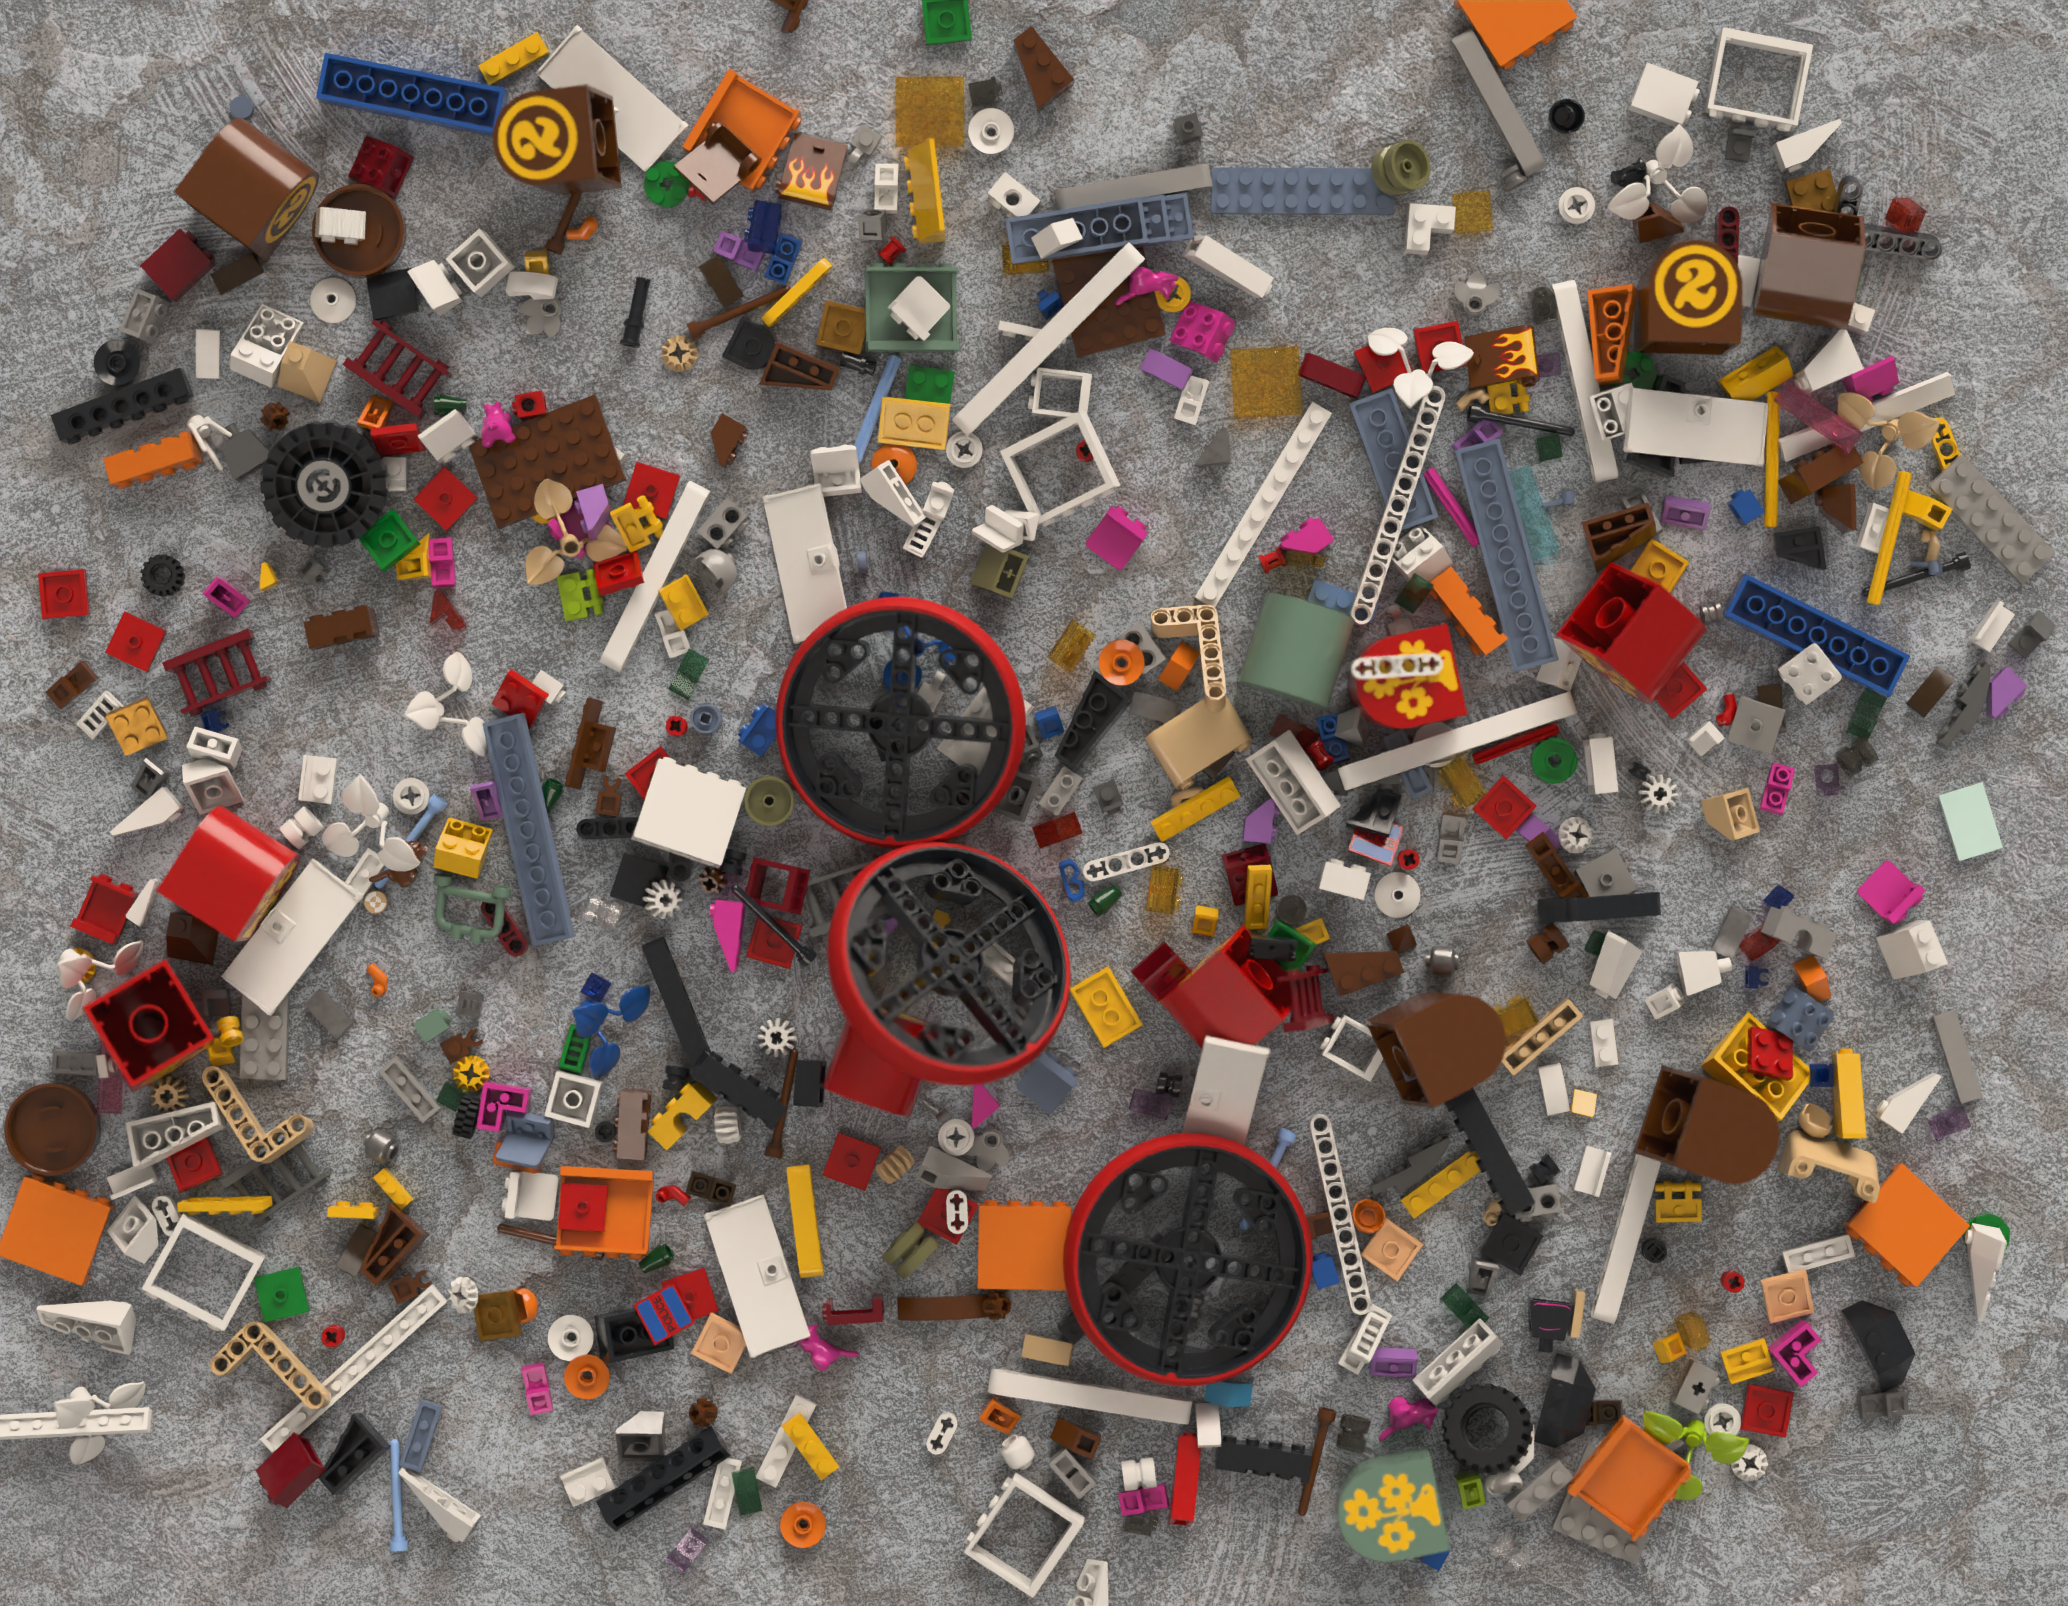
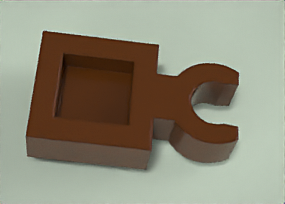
M604 776L603 785L606 790L605 792H598L595 813L619 817L622 794L616 793V789L621 785V778L617 777L616 784L611 786L608 783L609 776Z
M478 1029L470 1030L466 1038L463 1037L462 1033H459L440 1043L450 1064L472 1053L469 1049L470 1046L477 1047L483 1044V1039L478 1042L472 1040V1035L477 1033Z
M426 1270L417 1273L414 1279H412L409 1273L388 1284L397 1305L419 1295L418 1287L427 1288L432 1284V1281L428 1283L421 1281V1276L427 1273Z

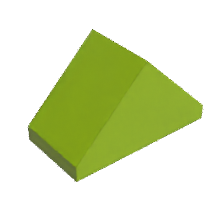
M1471 1470L1454 1475L1463 1510L1486 1504L1479 1473Z

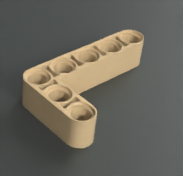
M1211 605L1160 608L1153 611L1151 614V632L1155 637L1171 638L1198 635L1205 705L1213 712L1224 709L1226 706V685L1216 609Z
M215 1066L207 1067L203 1071V1083L252 1160L262 1164H269L312 1134L314 1130L313 1122L311 1119L299 1114L289 1117L266 1134L228 1073ZM218 1072L219 1079L217 1082L213 1083L212 1077L215 1073ZM230 1091L231 1097L225 1102L224 1095ZM242 1110V1117L236 1120V1113ZM303 1120L304 1127L298 1132L297 1124ZM253 1128L254 1136L248 1139L247 1133ZM281 1134H284L285 1141L279 1145L278 1138ZM265 1147L266 1154L264 1157L260 1158L259 1151L261 1148Z
M250 1322L246 1324L210 1362V1369L214 1374L228 1375L233 1373L256 1351L310 1409L325 1408L331 1400L329 1391L264 1322ZM255 1326L260 1330V1335L257 1338L252 1334ZM239 1342L242 1343L244 1348L242 1354H238L236 1351V1346ZM270 1343H273L275 1346V1352L272 1355L269 1354L267 1349ZM222 1359H225L227 1362V1368L224 1371L220 1368V1361ZM286 1359L291 1364L288 1371H285L283 1368V1362ZM300 1376L306 1379V1385L303 1388L298 1384ZM317 1392L321 1395V1402L318 1405L313 1399Z

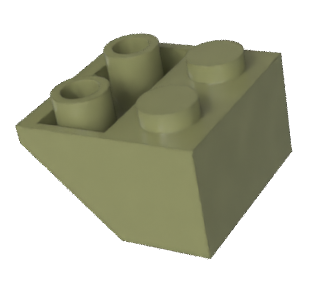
M986 543L970 584L1013 600L1029 556L1012 549L1002 553Z

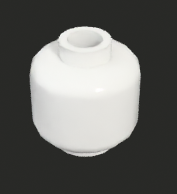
M1012 1435L1003 1441L1001 1455L1011 1469L1025 1470L1032 1464L1035 1452L1024 1436Z

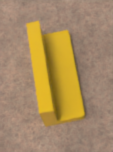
M1776 345L1721 378L1718 382L1730 399L1754 401L1793 377L1794 374L1788 356Z

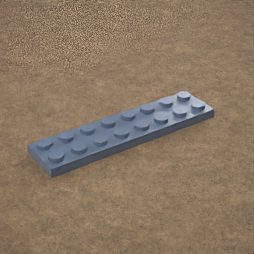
M1211 167L1213 187H1211V214L1394 215V196L1383 193L1376 186L1371 168Z

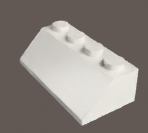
M985 687L981 689L961 717L992 719L990 701ZM1023 699L1025 716L1027 717L1034 707ZM964 724V732L968 735H973V726L971 724ZM987 726V734L995 737L997 735L996 728ZM944 739L937 749L959 766L965 763L974 765L979 775L986 762L991 743Z
M1290 730L1246 758L1297 835L1341 806Z
M1479 1318L1421 1371L1413 1381L1425 1396L1437 1406L1439 1403L1444 1402L1454 1389L1462 1386L1466 1378L1473 1372L1478 1371L1490 1356L1497 1354L1500 1347L1504 1344Z

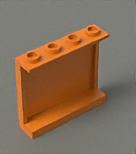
M1454 0L1453 2L1458 10L1462 9L1497 63L1496 69L1498 71L1503 67L1505 70H1508L1517 63L1516 59L1522 55L1524 58L1530 56L1536 51L1535 47L1539 44L1547 45L1555 39L1554 35L1559 31H1562V33L1567 32L1575 26L1573 22L1577 19V15L1567 0Z
M729 68L682 148L687 153L692 152L706 140V131L714 122L724 123L762 159L756 170L739 183L755 193L756 189H761L766 182L767 177H765L768 169L772 170L778 162L779 158L776 156L780 149L785 150L789 144V134L792 130L796 131L801 124V112L798 109L794 110L739 77L735 71Z
M1896 1163L1890 1169L1892 1173L1881 1184L1876 1203L1867 1201L1849 1222H1844L1842 1225L1847 1228L1846 1233L1852 1239H1859L1864 1244L1863 1249L1872 1256L1876 1255L1881 1260L1879 1263L1886 1270L1895 1272L1898 1275L1896 1279L1905 1287H1917L1970 1225L1903 1163Z
M561 1166V1184L608 1185L605 1232L559 1230L557 1226V1239L554 1249L560 1251V1255L573 1256L574 1252H583L584 1257H596L597 1253L606 1254V1258H619L620 1255H629V1259L642 1260L643 1256H648L654 1172Z
M32 1173V1175L24 1176L0 1241V1256L81 1286L87 1284L90 1278L88 1273L110 1212L116 1206L110 1204V1200L97 1196L96 1199L88 1196L89 1192L76 1188L74 1191L68 1189L67 1184L54 1181L52 1183L46 1181V1177L40 1174Z
M984 1200V1204H979L977 1289L1066 1291L1063 1272V1250L1066 1231L1071 1218V1206H1066L1064 1201H1053V1205H1043V1201H1030V1205H1021V1201L1008 1200L1007 1204H998V1200Z
M1622 1415L1574 1475V1479L1567 1484V1492L1573 1497L1578 1495L1631 1535V1539L1635 1541L1638 1536L1643 1537L1651 1520H1656L1661 1515L1663 1505L1667 1501L1671 1502L1674 1499L1679 1485H1684L1689 1480L1691 1468L1688 1462Z

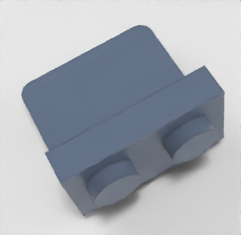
M1790 986L1766 1024L1786 1035L1805 1050L1812 1051L1832 1021L1834 1014L1808 994Z
M1043 1051L1017 1083V1089L1045 1112L1052 1114L1071 1089L1077 1085L1079 1079L1076 1078L1078 1073L1071 1067L1067 1066L1064 1068L1058 1063L1060 1059L1050 1051L1048 1054Z
M509 1110L506 1115L508 1133L496 1154L497 1161L533 1169L539 1168L555 1138L553 1119L546 1116Z

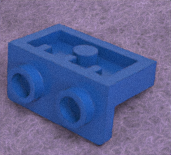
M766 704L762 707L758 705L751 715L754 719L750 725L745 724L738 733V736H740L738 741L760 757H763L776 738V711Z

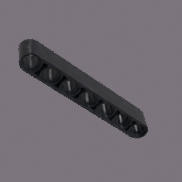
M662 936L643 944L642 949L689 1065L692 1068L704 1050L710 1054L711 1050L669 947Z

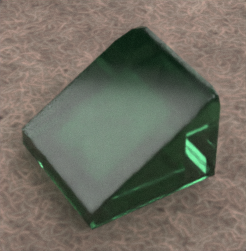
M1559 433L1535 439L1540 462L1563 457Z
M1593 930L1584 950L1599 957L1606 935Z
M446 1081L436 1101L457 1112L460 1101L467 1092Z

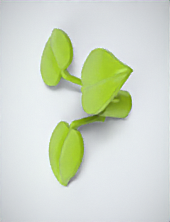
M1644 1411L1643 1413L1644 1431L1663 1445L1671 1444L1673 1439L1678 1441L1684 1436V1440L1689 1446L1686 1462L1690 1463L1693 1447L1700 1445L1702 1440L1706 1451L1711 1452L1713 1460L1722 1464H1731L1738 1461L1744 1455L1748 1446V1438L1738 1437L1726 1432H1714L1706 1437L1705 1425L1699 1420H1691L1687 1423V1427H1682L1678 1421L1668 1416L1650 1411ZM1691 1475L1684 1485L1680 1484L1676 1489L1677 1494L1674 1499L1687 1501L1699 1497L1703 1489L1700 1479Z

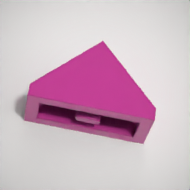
M218 576L202 593L234 618L250 602L248 598L229 582Z
M983 1084L974 1085L972 1128H976L1000 1107L998 1101Z

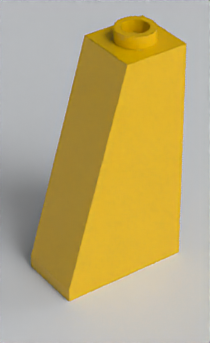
M1840 1048L1839 1053H1832L1833 1135L1843 1139L1866 1138L1860 1054L1853 1053L1852 1048Z

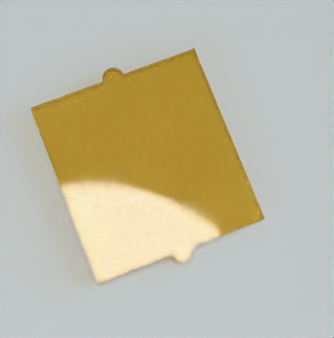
M1469 190V192L1452 193L1453 207H1456L1455 234L1472 233L1475 235L1476 232L1493 231L1490 191L1473 192V190Z

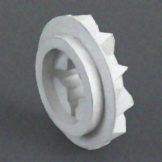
M1580 187L1566 190L1561 195L1558 203L1559 214L1562 215L1565 221L1573 224L1586 222L1591 218L1595 210L1593 196L1589 191ZM1573 198L1577 203L1585 202L1580 207V212H1577L1576 209L1568 210L1573 205Z
M963 431L954 434L946 445L948 459L953 465L960 468H968L975 465L980 460L983 452L980 439L973 433L967 436ZM970 441L968 450L972 456L964 454L958 458L960 449L956 444L965 446Z
M404 779L396 785L393 791L395 806L405 814H417L424 811L429 804L430 792L426 784L419 779ZM410 786L413 793L421 794V796L414 799V806L409 799H402V797L409 794Z
M1580 817L1568 818L1559 828V842L1570 853H1582L1590 847V843L1594 839L1592 837L1593 828L1589 826L1588 821ZM1578 829V833L1583 835V837L1576 840V837L1569 833L1576 832Z
M961 1119L947 1121L941 1127L938 1135L941 1148L947 1154L953 1156L966 1154L973 1147L975 1139L973 1128ZM955 1131H958L959 1135L966 1137L959 1140L958 1144H956L955 1140L948 1139V1137L955 1135Z
M467 1277L456 1278L455 1281L451 1282V1288L448 1290L451 1294V1297L448 1299L452 1301L451 1308L456 1309L457 1313H470L475 1309L478 1302L476 1285ZM459 1292H461L462 1295L467 1299H462Z
M1726 1403L1715 1404L1708 1409L1704 1417L1705 1429L1709 1435L1714 1432H1726L1736 1435L1741 1426V1417L1733 1406ZM1719 1413L1724 1418H1731L1725 1422L1726 1430L1720 1424H1714L1719 1421Z
M1748 1444L1744 1455L1738 1461L1731 1463L1734 1474L1747 1482L1758 1480V1478L1765 1474L1768 1466L1767 1456L1764 1451L1752 1444ZM1742 1457L1749 1460L1753 1457V1463L1757 1468L1748 1467L1746 1469V1463Z

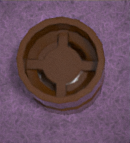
M1553 922L1542 929V934L1536 933L1526 940L1531 951L1543 965L1554 958L1555 952L1561 953L1569 947L1568 941Z

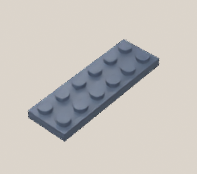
M1392 388L1348 404L1385 507L1409 439V433ZM1408 457L1406 459V464L1409 468H1417L1418 462L1416 458ZM1422 469L1401 531L1438 518ZM1400 479L1399 487L1402 490H1409L1411 486L1409 480ZM1399 500L1392 502L1391 506L1395 512L1403 510L1402 502ZM1391 522L1392 527H1393V530H1394V533H1395V531H1396V526L1394 525V523Z

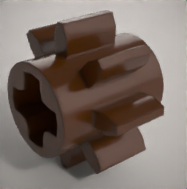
M269 402L261 409L263 417L260 418V421L270 431L273 428L281 430L289 423L286 416L290 412L280 402L277 404Z
M707 866L698 877V880L701 881L700 889L706 891L708 895L714 891L720 894L722 887H725L728 881L724 880L726 872H722L718 868L710 870Z
M1005 1292L988 1293L989 1297H986L983 1301L984 1313L990 1314V1320L1005 1319V1315L1009 1314L1011 1310L1009 1298H1004Z
M707 1398L697 1399V1403L691 1404L689 1417L694 1422V1425L710 1427V1422H715L718 1411L713 1401H707Z

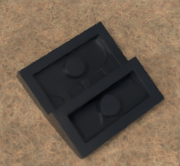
M412 268L366 278L373 320L378 321L420 312L415 292V282L408 273Z
M624 853L610 897L645 907L648 902L643 901L642 898L649 895L645 889H653L652 882L659 884L660 880H665L669 867Z

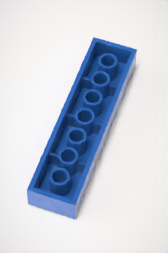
M325 53L316 98L324 104L493 137L496 119L507 104L509 93L505 88Z
M1747 574L1740 576L1723 610V618L1795 654H1799L1813 643L1817 644L1843 678L1883 698L1891 696L1910 658V655Z

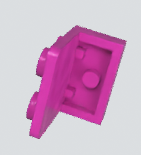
M1189 301L1180 315L1170 341L1175 345L1198 352L1209 361L1217 363L1224 353L1229 336L1234 331L1236 321L1224 312Z
M574 504L560 517L567 533L574 535L578 542H581L584 538H588V533L584 534L580 521L584 520L583 513L578 515ZM553 518L547 523L551 527L548 532L556 541H559L564 535L557 519ZM587 542L576 555L580 560L587 555L585 551Z
M1111 506L1087 539L1086 547L1117 570H1122L1147 537L1148 532L1145 531L1147 527L1137 519L1133 522L1127 518L1128 513L1119 506L1115 509Z
M1884 861L1857 889V894L1888 924L1900 923L1908 915L1906 911L1911 906H1917L1924 897L1922 895L1925 892L1920 885L1913 884L1890 861Z

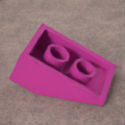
M718 899L715 900V904L710 906L709 918H713V925L731 972H736L739 970L746 905L743 902Z

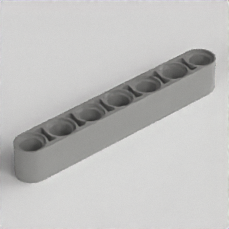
M1469 29L1451 39L1450 44L1514 162L1520 166L1521 174L1528 177L1545 168L1546 164L1475 33Z
M1200 164L1063 188L1054 191L1057 210L1136 197L1146 198L1198 192L1211 189L1213 184L1209 164Z

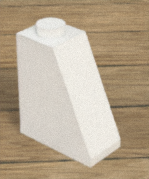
M1610 931L1606 934L1589 984L1596 989L1594 993L1604 999H1607L1608 996L1614 999L1618 997L1642 954V951Z

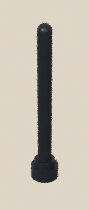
M1471 403L1467 411L1468 422L1477 423L1478 421L1487 420L1566 436H1573L1575 434L1573 427L1489 412L1477 404Z
M1967 553L1956 554L1952 561L1942 563L1943 573L1954 569L1961 572L1971 569ZM1928 568L1886 581L1884 591L1935 575H1930ZM1870 587L1862 590L1863 596L1868 597Z
M735 884L731 887V891L797 953L798 961L804 967L808 966L815 959L817 953L812 948L802 946L739 885Z

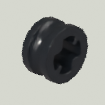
M1633 762V768L1629 769L1628 772L1646 781V775L1650 774L1651 770L1637 762Z
M609 1121L601 1122L595 1128V1136L601 1142H609L616 1135L615 1125ZM604 1125L607 1126V1129L612 1130V1134H608L609 1138H605L604 1134L599 1132L603 1129L602 1126Z

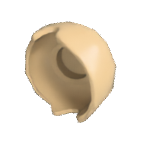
M1806 1104L1799 1114L1798 1121L1800 1127L1811 1137L1823 1138L1833 1128L1832 1125L1830 1126L1832 1117L1815 1104Z

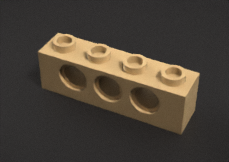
M1564 998L1505 1048L1501 1064L1510 1075L1514 1076L1578 1022L1583 1015L1568 998Z

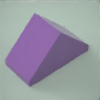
M492 781L470 786L481 821L503 817L496 782Z
M1532 813L1515 830L1528 842L1544 832L1556 848V851L1561 847L1559 837L1554 831Z

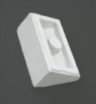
M1017 510L1004 511L1024 524L1023 540L1033 541L1035 539L1039 520L1038 513Z

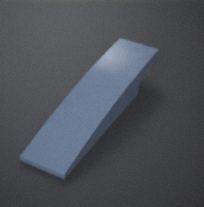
M1187 193L1146 198L1136 197L1005 218L1012 265L1119 251L1129 242L1134 248L1194 239ZM1073 218L1083 239L1041 259L1031 238L1052 223Z

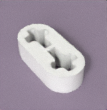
M956 1189L952 1190L947 1196V1225L952 1233L961 1234L968 1227L967 1197L963 1191ZM954 1194H959V1198H963V1202L959 1204V1210H955V1204L950 1202V1199L954 1198ZM955 1213H959L960 1221L965 1223L961 1225L960 1229H956L955 1225H951V1222L955 1221Z
M162 1195L154 1199L152 1210L163 1232L170 1237L174 1230H169L168 1228L171 1225L168 1217L171 1218L173 1223L179 1222L181 1214L178 1212L174 1200L168 1195ZM160 1200L168 1202L169 1206L166 1207L169 1215L166 1214L164 1209H158V1206L161 1204Z
M944 1412L940 1414L926 1442L927 1449L932 1454H941L947 1448L958 1423L953 1413ZM950 1417L951 1423L954 1425L952 1427L948 1426L945 1432L941 1431L943 1428L941 1420H946ZM940 1434L943 1436L941 1439L943 1446H938L934 1449L932 1448L933 1443L930 1441L936 1440Z

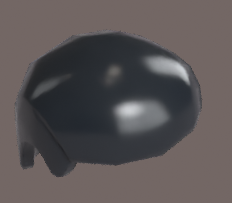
M1572 99L1558 100L1551 106L1548 114V121L1552 129L1564 134L1578 131L1585 120V112L1582 105Z

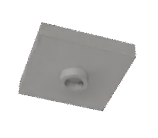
M1742 696L1727 741L1772 754L1786 710Z
M1616 848L1575 869L1589 897L1629 894L1637 889Z

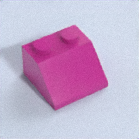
M1893 355L1841 380L1846 391L1859 394L1870 402L1874 401L1872 396L1878 393L1884 396L1895 391L1893 386L1899 384Z

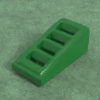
M571 1024L558 1068L559 1070L581 1076L592 1036L585 1039L573 1037L577 1031L575 1024ZM571 1043L582 1044L583 1048L571 1046ZM569 1051L579 1053L581 1055L580 1057L569 1055ZM567 1060L578 1063L577 1067L566 1064Z

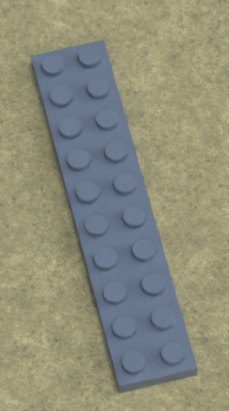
M1500 438L1455 450L1502 629L1508 638L1506 644L1513 670L1517 672L1558 661L1555 643Z
M525 713L482 723L532 946L575 937Z

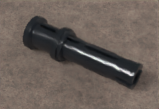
M636 277L629 317L624 321L625 331L623 339L620 340L621 345L640 348V343L638 342L641 330L644 329L642 318L651 283L649 279Z

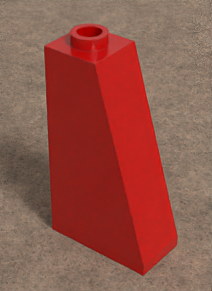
M1185 1432L1183 1436L1179 1435L1177 1439L1168 1524L1191 1526L1194 1522L1201 1447H1198L1197 1434Z

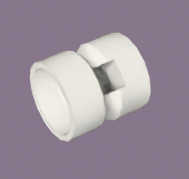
M305 806L294 814V820L289 819L280 827L284 836L299 850L309 842V836H316L324 828L317 817Z
M1153 1457L1140 1459L1139 1463H1136L1134 1460L1121 1461L1125 1491L1138 1490L1139 1486H1142L1144 1489L1157 1487Z

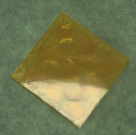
M896 77V147H914L934 138L935 147H965L964 77Z
M1299 346L1230 350L1234 419L1303 414L1301 377L1298 375L1300 369Z

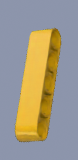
M810 1164L787 1167V1178L800 1278L824 1276Z

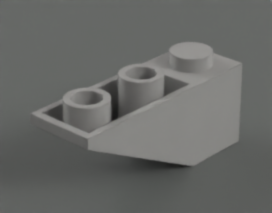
M930 1146L915 1179L939 1189L985 1191L992 1175Z

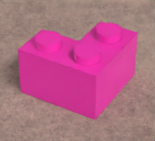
M489 1081L484 1082L476 1128L495 1132L502 1131L506 1110L523 1113L529 1111L533 1088Z
M1801 1319L1767 1347L1768 1351L1799 1387H1802L1818 1374L1817 1370L1804 1355L1822 1340L1806 1321Z

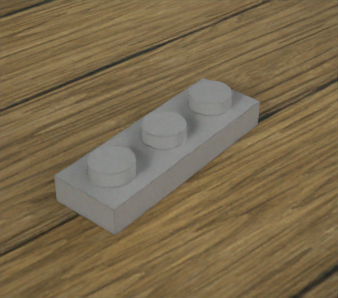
M397 1056L392 1058L378 1071L422 1123L441 1109V1106Z

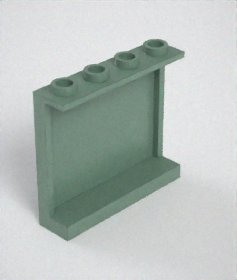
M872 263L870 267H866L864 270L866 353H957L959 351L956 301V272L958 267H952V264H938V267H929V264L926 263L915 264V267H906L904 263L893 264V267H884L882 263ZM917 276H921L950 304L949 310L928 331L930 335L925 341L919 338L914 340L906 332L908 327L903 323L899 325L890 316L892 312L887 308Z

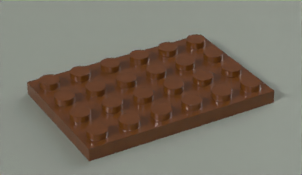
M1143 247L1135 248L1145 258L1139 266L1148 268ZM1119 251L1053 259L1052 264L1064 306ZM1129 275L1071 333L1077 358L1165 336L1166 333L1155 291L1136 295L1117 306L1115 304L1116 300L1129 291Z
M595 394L512 426L511 429L515 435V440L510 444L503 440H497L493 443L492 447L485 448L482 445L481 438L469 446L498 529L538 515L534 505V497L537 487L545 479H550L566 486L572 494L573 501L578 499L576 491L603 484L604 489L627 481Z

